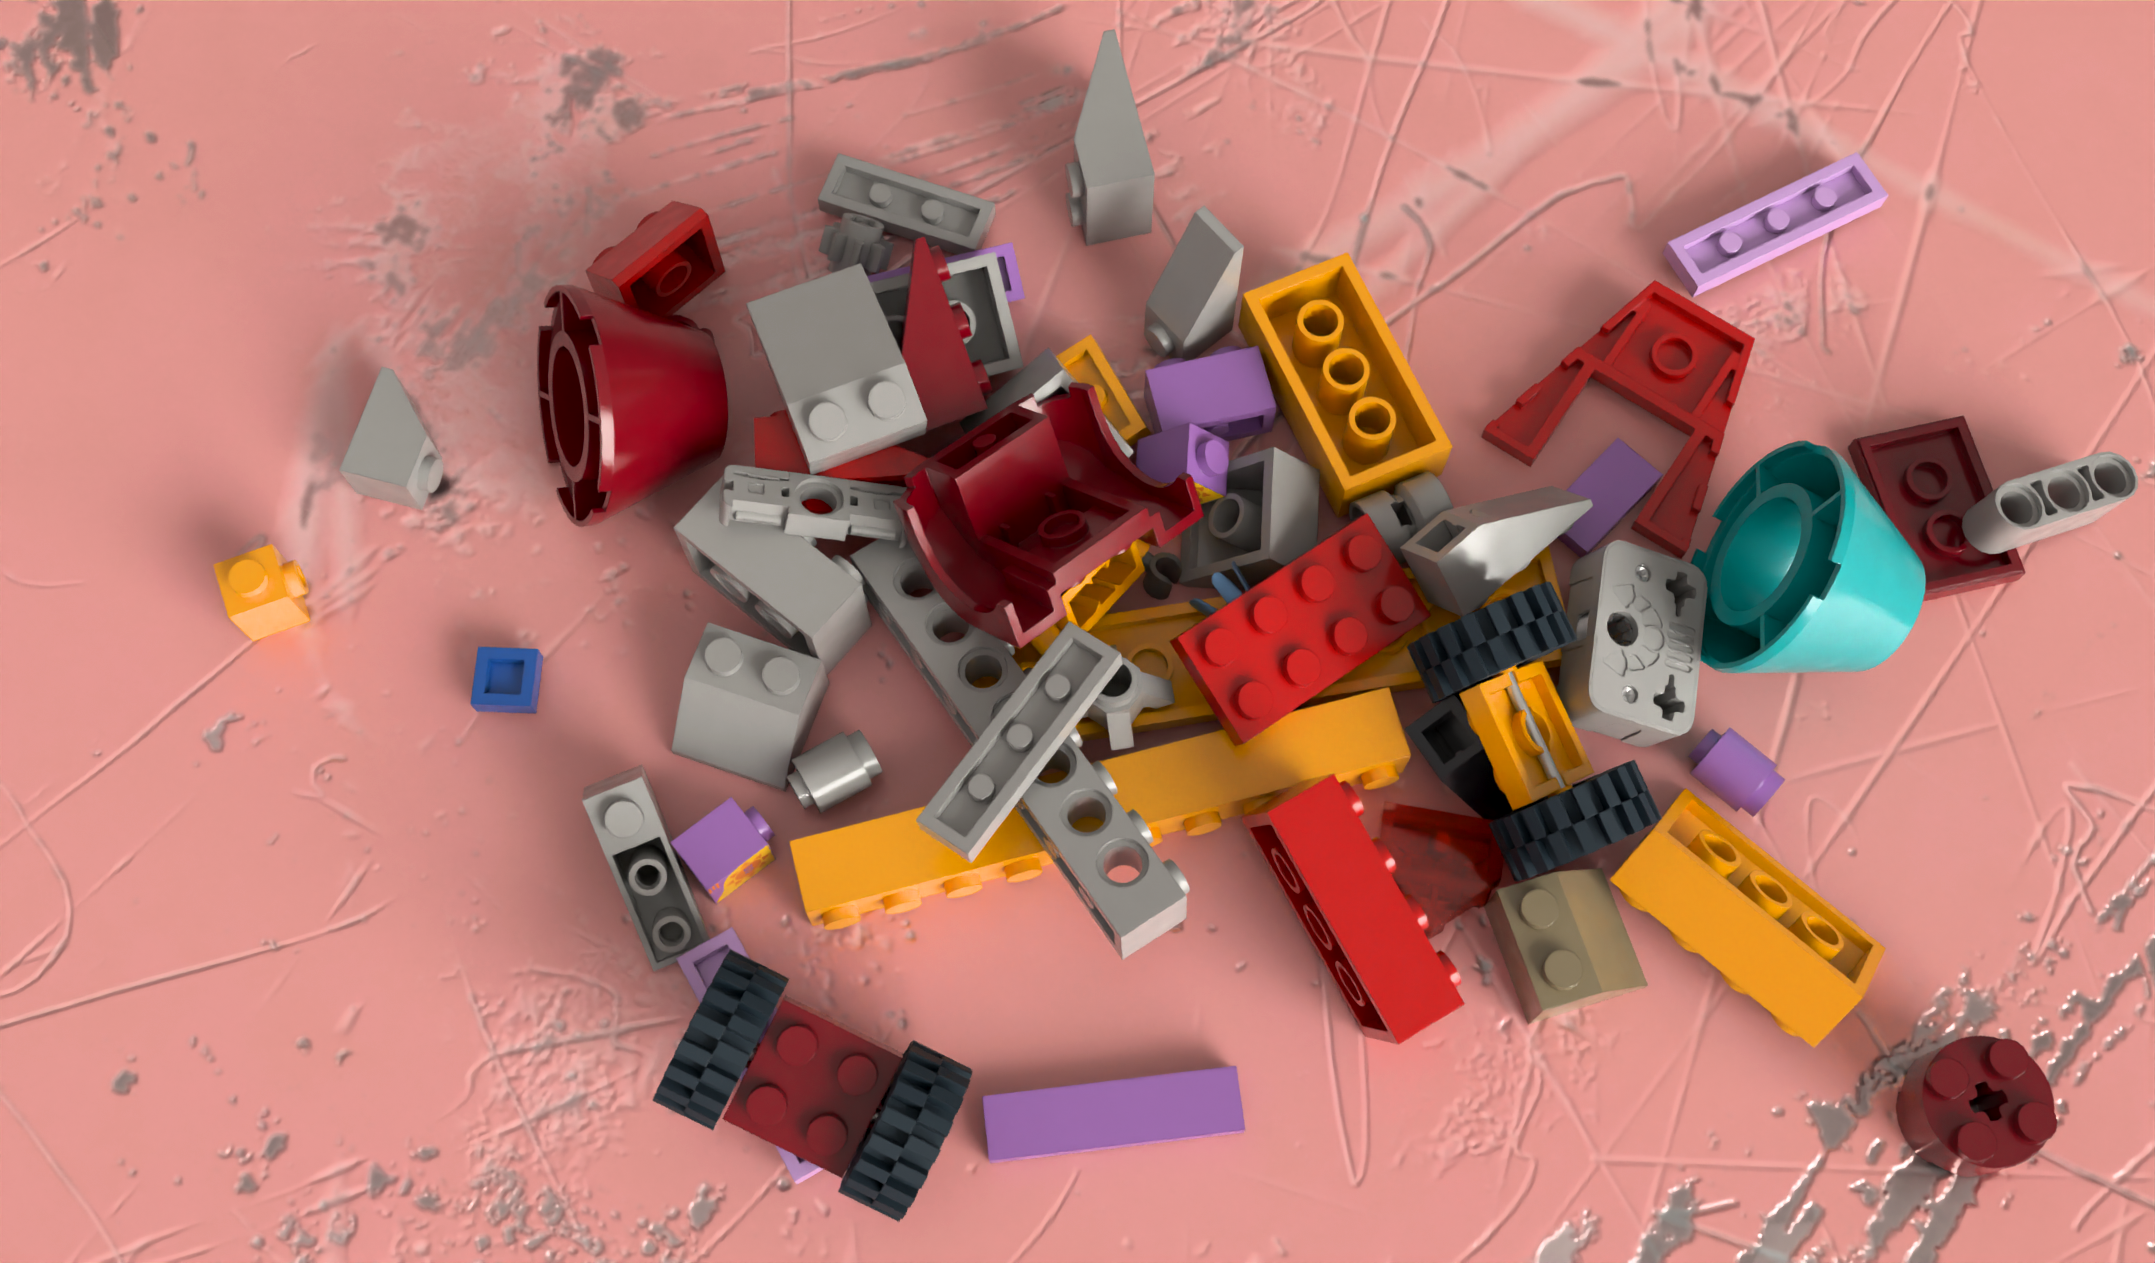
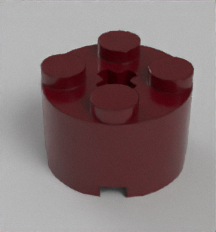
M1969 1036L1923 1055L1913 1062L1906 1072L1907 1075L1901 1092H1898L1896 1115L1898 1124L1912 1150L1926 1162H1933L1937 1166L1950 1171L1949 1173L1961 1177L1981 1176L2024 1163L2041 1150L2057 1129L2054 1098L2045 1074L2039 1065L2028 1055L2024 1046L2008 1038ZM1970 1100L1976 1103L1979 1112L1974 1113L1969 1104Z

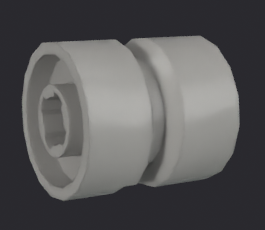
M1425 471L1397 483L1394 486L1393 495L1382 489L1349 504L1350 522H1352L1356 518L1368 513L1400 565L1407 562L1400 547L1442 511L1453 509V505L1439 479L1433 473Z

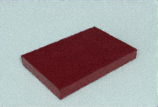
M1964 415L1856 438L1848 446L1860 481L1923 564L1926 578L1923 601L2018 581L2026 574L2016 548L2001 553L1988 554L1976 549L1965 537L1962 528L1965 513L1990 494L1993 488Z

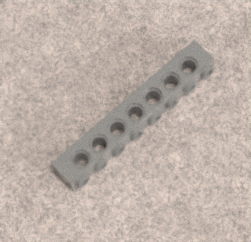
M877 539L850 555L852 565L863 577V580L860 582L863 592L970 745L973 746L1032 668L1029 667L1022 671L1012 657L1015 654L1013 645L967 623L947 605L930 582L909 542L905 547L899 548V541ZM927 588L933 590L923 597L909 596L917 589ZM951 632L965 634L962 639L955 642L940 640L944 635ZM982 677H994L999 680L995 685L988 688H977L972 685L977 679ZM1074 727L1014 807L1123 960L1187 919L1186 894L1190 892V888L1178 866L1171 859H1167L1162 863L1149 845L1153 842V836L1139 813L1134 809L1126 813L1116 800L1114 795L1118 793L1117 787L1103 764L1099 761L1090 764L1079 747L1083 745L1082 739ZM1050 769H1059L1068 774L1066 778L1057 783H1045L1038 779L1043 772ZM1083 817H1095L1103 822L1099 829L1088 833L1077 831L1072 827L1078 819ZM1122 865L1133 867L1140 873L1138 877L1127 883L1115 882L1107 876L1113 868Z

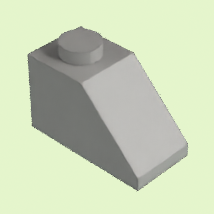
M381 367L339 471L357 494L422 510L429 492H435L441 482L443 474L442 457L409 394L393 369Z

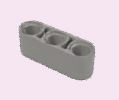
M2100 452L2005 482L1967 510L1963 517L1962 528L1967 540L1979 551L1988 554L2001 553L2093 523L2134 495L2138 488V477L2133 466L2121 455L2113 452Z

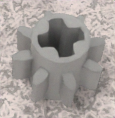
M844 213L841 223L834 222L833 226L825 225L818 251L828 254L827 260L830 261L828 267L830 272L834 273L861 263L868 276L871 275V272L879 273L880 269L887 270L894 244L884 241V235H882L884 225L879 221L859 214Z

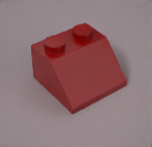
M673 200L659 212L655 211L645 216L633 233L618 245L608 247L600 252L593 264L585 270L594 293L664 318L673 315L726 272L709 215L701 207Z

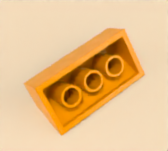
M1685 788L1661 816L1662 819L1654 824L1610 878V881L1620 889L1621 895L1631 906L1640 911L1649 912L1666 926L1673 939L1687 951L1699 953L1716 967L1724 981L1732 989L1741 994H1749L1771 1012L1773 1020L1782 1030L1792 1036L1801 1037L1814 1048L1863 999L1886 948Z

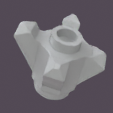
M1109 645L1110 647L1117 650L1116 645ZM1122 657L1123 664L1082 717H1089L1108 730L1111 750H1123L1134 747L1131 724L1143 708L1151 707L1158 709L1175 703L1171 681L1141 672L1139 667Z

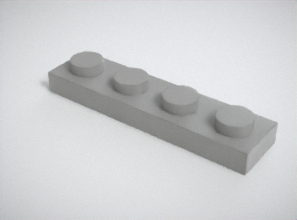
M1069 621L918 816L916 822L919 828L972 863L1123 664L1121 653Z

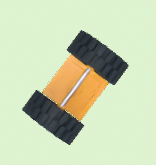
M1551 582L1535 585L1523 592H1517L1503 600L1491 603L1478 611L1471 612L1454 622L1438 628L1434 632L1420 637L1407 646L1433 704L1443 701L1450 695L1462 692L1459 695L1467 710L1468 723L1481 740L1493 766L1495 781L1500 790L1505 793L1512 810L1517 809L1488 823L1515 882L1528 879L1537 874L1539 875L1557 866L1567 864L1581 856L1593 853L1604 846L1637 833L1662 819L1635 760L1571 785L1595 772L1543 661L1540 660L1522 667L1577 640Z

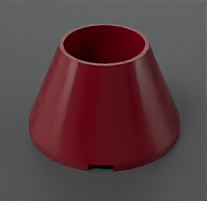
M555 285L549 290L544 306L545 308H554L551 326H539L537 345L538 398L544 445L548 463L560 462L566 487L557 488L556 492L566 515L576 526H594L714 462L721 456L728 429V397L725 375L717 347L712 338L704 331L574 285Z

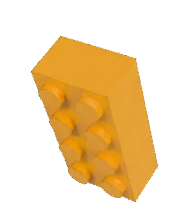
M1348 252L1243 293L1238 327L1249 347L1259 346L1272 393L1309 464L1320 470L1319 484L1337 518L1349 513V504L1382 489L1393 495L1394 486L1397 483L1425 471L1433 473L1436 477L1442 475L1453 446Z

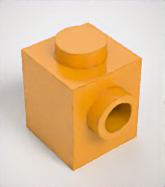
M273 544L213 564L228 618L252 641L311 621L303 597L304 594L309 592L304 573L296 560L288 562Z

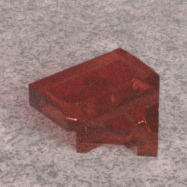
M1384 801L1380 814L1378 838L1388 848L1395 861L1396 871L1391 873L1403 896L1406 894L1412 895L1424 911L1429 927L1423 931L1429 940L1441 933L1446 923L1473 907L1480 909L1485 906L1491 891L1499 886L1502 878L1504 857L1488 824L1494 820Z

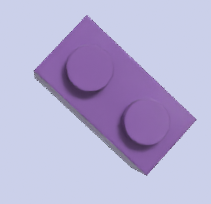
M1227 346L1214 351L1207 357L1189 361L1182 358H1172L1160 362L1152 369L1145 370L1144 398L1154 434L1189 422L1225 441L1272 432L1276 404L1259 346L1244 349L1239 346Z

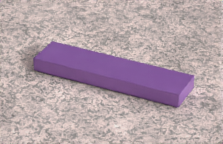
M1236 1066L982 1096L989 1163L1245 1132Z

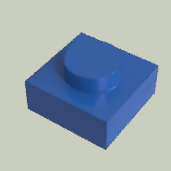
M478 647L471 706L477 712L536 714L543 664L541 652L538 649Z

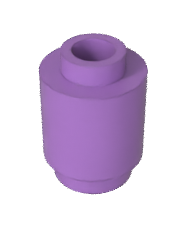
M1731 727L1722 736L1711 729L1688 756L1697 763L1690 772L1694 778L1735 811L1742 808L1752 817L1768 802L1785 781L1782 776L1774 771L1777 764Z

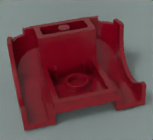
M1071 382L1068 386L1070 392L1068 394L1056 395L1036 403L1034 395L1030 393L1012 403L907 474L904 480L908 488L899 499L893 501L914 554L930 582L947 605L967 623L1019 649L1068 615L1061 593L1082 583L1086 575L1113 556L1127 551L1135 540L1138 539L1161 548L1204 517L1192 475L1183 472L1174 482L1163 483L1143 473L1128 459L1114 439L1103 415L1095 387L1090 384Z

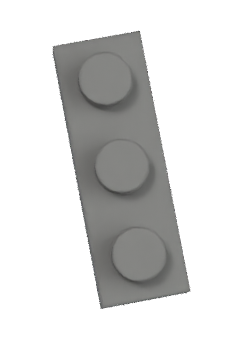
M838 153L818 197L820 211L838 217H843L844 213L867 216L884 225L883 231L913 241L925 236L929 246L939 245L941 250L957 255L981 250L996 215L994 202Z

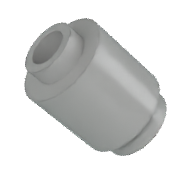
M857 730L848 736L841 732L795 757L791 761L796 771L786 777L804 809L815 804L819 812L823 813L872 786L870 779L881 774L883 771L860 730Z

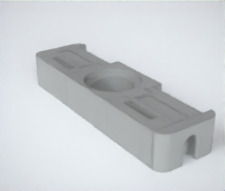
M728 465L724 470L720 488L719 521L727 527L729 520L783 526L784 534L845 541L846 535L899 541V548H903L907 545L908 539L893 501L899 499L907 488L756 467ZM807 499L822 500L831 507L832 512L828 514H815L805 509L801 502Z

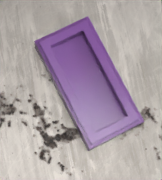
M1617 438L1566 490L1591 499L1593 507L1575 521L1569 531L1557 538L1580 558L1589 554L1655 487L1663 474L1621 439Z

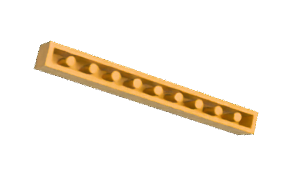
M1387 687L1290 712L1254 738L1239 746H1234L1223 729L1099 762L1103 764L1111 775L1118 790L1114 797L1124 811L1127 813L1134 809L1147 824L1153 836V842L1149 845L1153 847L1163 841L1162 835L1185 829L1188 836H1195L1214 831L1222 826V819L1247 814L1303 780L1335 774L1338 782L1345 780L1351 786L1362 783L1365 790L1390 785L1399 779V773H1403L1411 753L1390 689ZM1060 771L1038 777V779L1045 783H1057L1066 778L1068 774ZM926 806L789 841L805 912L812 926L823 924L826 930L854 925L861 920V913L884 908L887 914L906 912L919 907L922 904L921 898L945 892L947 898L967 896L981 890V882L1006 876L1007 882L1025 881L1040 875L1043 872L1042 866L1050 865L1054 862L1015 807L972 863L919 828L916 819ZM1083 817L1078 819L1072 827L1077 831L1088 833L1099 829L1103 822L1095 817Z

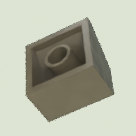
M1602 868L1557 871L1498 889L1484 906L1528 1025L1648 986Z

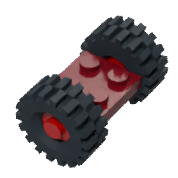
M730 949L681 1039L657 1088L653 1101L713 1130L744 1068H747L723 1120L843 1178L839 1193L899 1222L906 1215L908 1207L910 1208L913 1204L919 1188H922L932 1164L935 1163L941 1151L940 1148L951 1130L954 1117L959 1111L964 1099L963 1096L968 1089L972 1069L914 1040L911 1041L903 1054L786 995L762 1042L759 1043L758 1040L789 978Z

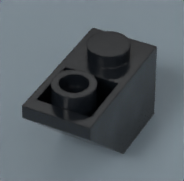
M1462 692L1455 693L1445 698L1407 726L1405 731L1439 779L1487 823H1490L1515 810H1512L1505 793L1498 787L1493 774V766L1481 740L1468 723L1467 710L1459 695Z

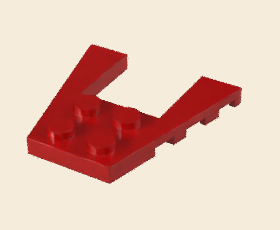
M1654 280L1601 326L1600 331L1581 347L1575 348L1549 375L1538 384L1532 385L1517 398L1515 404L1498 419H1493L1483 430L1481 438L1531 467L1590 378L1690 436L1689 440L1631 527L1632 530L1682 559L1690 547L1695 523L1702 509L1708 490L1707 485L1716 457L1720 452L1725 436V428L1731 409L1735 404L1755 338Z

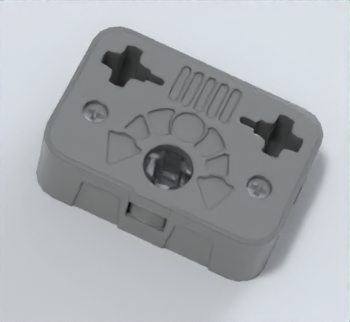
M1619 540L1579 558L1571 569L1567 618L1577 640L1561 648V667L1559 683L1556 688L1573 727L1620 739L1621 742L1637 747H1648L1687 733L1692 728L1695 717L1707 598V581L1703 572L1691 563Z

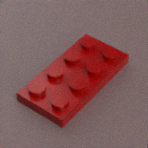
M1366 513L1169 642L1234 746H1239L1254 738L1428 619L1431 614L1370 516Z

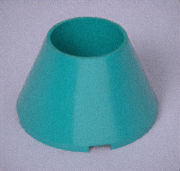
M1806 440L1788 443L1770 452L1755 463L1735 483L1712 516L1721 520V523L1706 553L1696 548L1691 564L1703 572L1707 581L1700 661L1722 673L1861 672L1869 670L1888 659L1906 639L1919 615L1925 594V570L1920 558L1848 463L1835 450L1827 446L1815 445Z

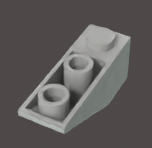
M1548 486L1442 511L1402 545L1400 549L1427 601L1463 617L1483 606L1489 596L1516 573L1524 570L1531 560L1558 536L1569 531L1574 522L1592 508L1593 504L1589 498Z
M643 765L584 787L582 802L653 971L678 962L677 957L710 940L679 855L670 843L673 841Z

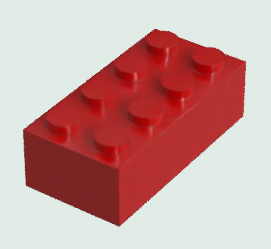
M1335 774L1303 780L1243 815L1241 819L1364 1036L1399 1045L1465 1005L1456 989L1457 986L1461 985L1460 975L1450 958L1441 950L1436 953L1423 931L1429 927L1427 917L1412 895L1406 894L1403 896L1391 873L1396 871L1395 861L1388 848L1378 837L1370 838L1359 816L1364 814L1362 803L1351 785L1345 780L1338 782Z

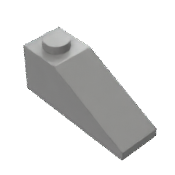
M1205 206L1194 213L1146 302L1144 335L1151 348L1161 357L1168 355L1171 359L1194 360L1233 329L1244 246Z

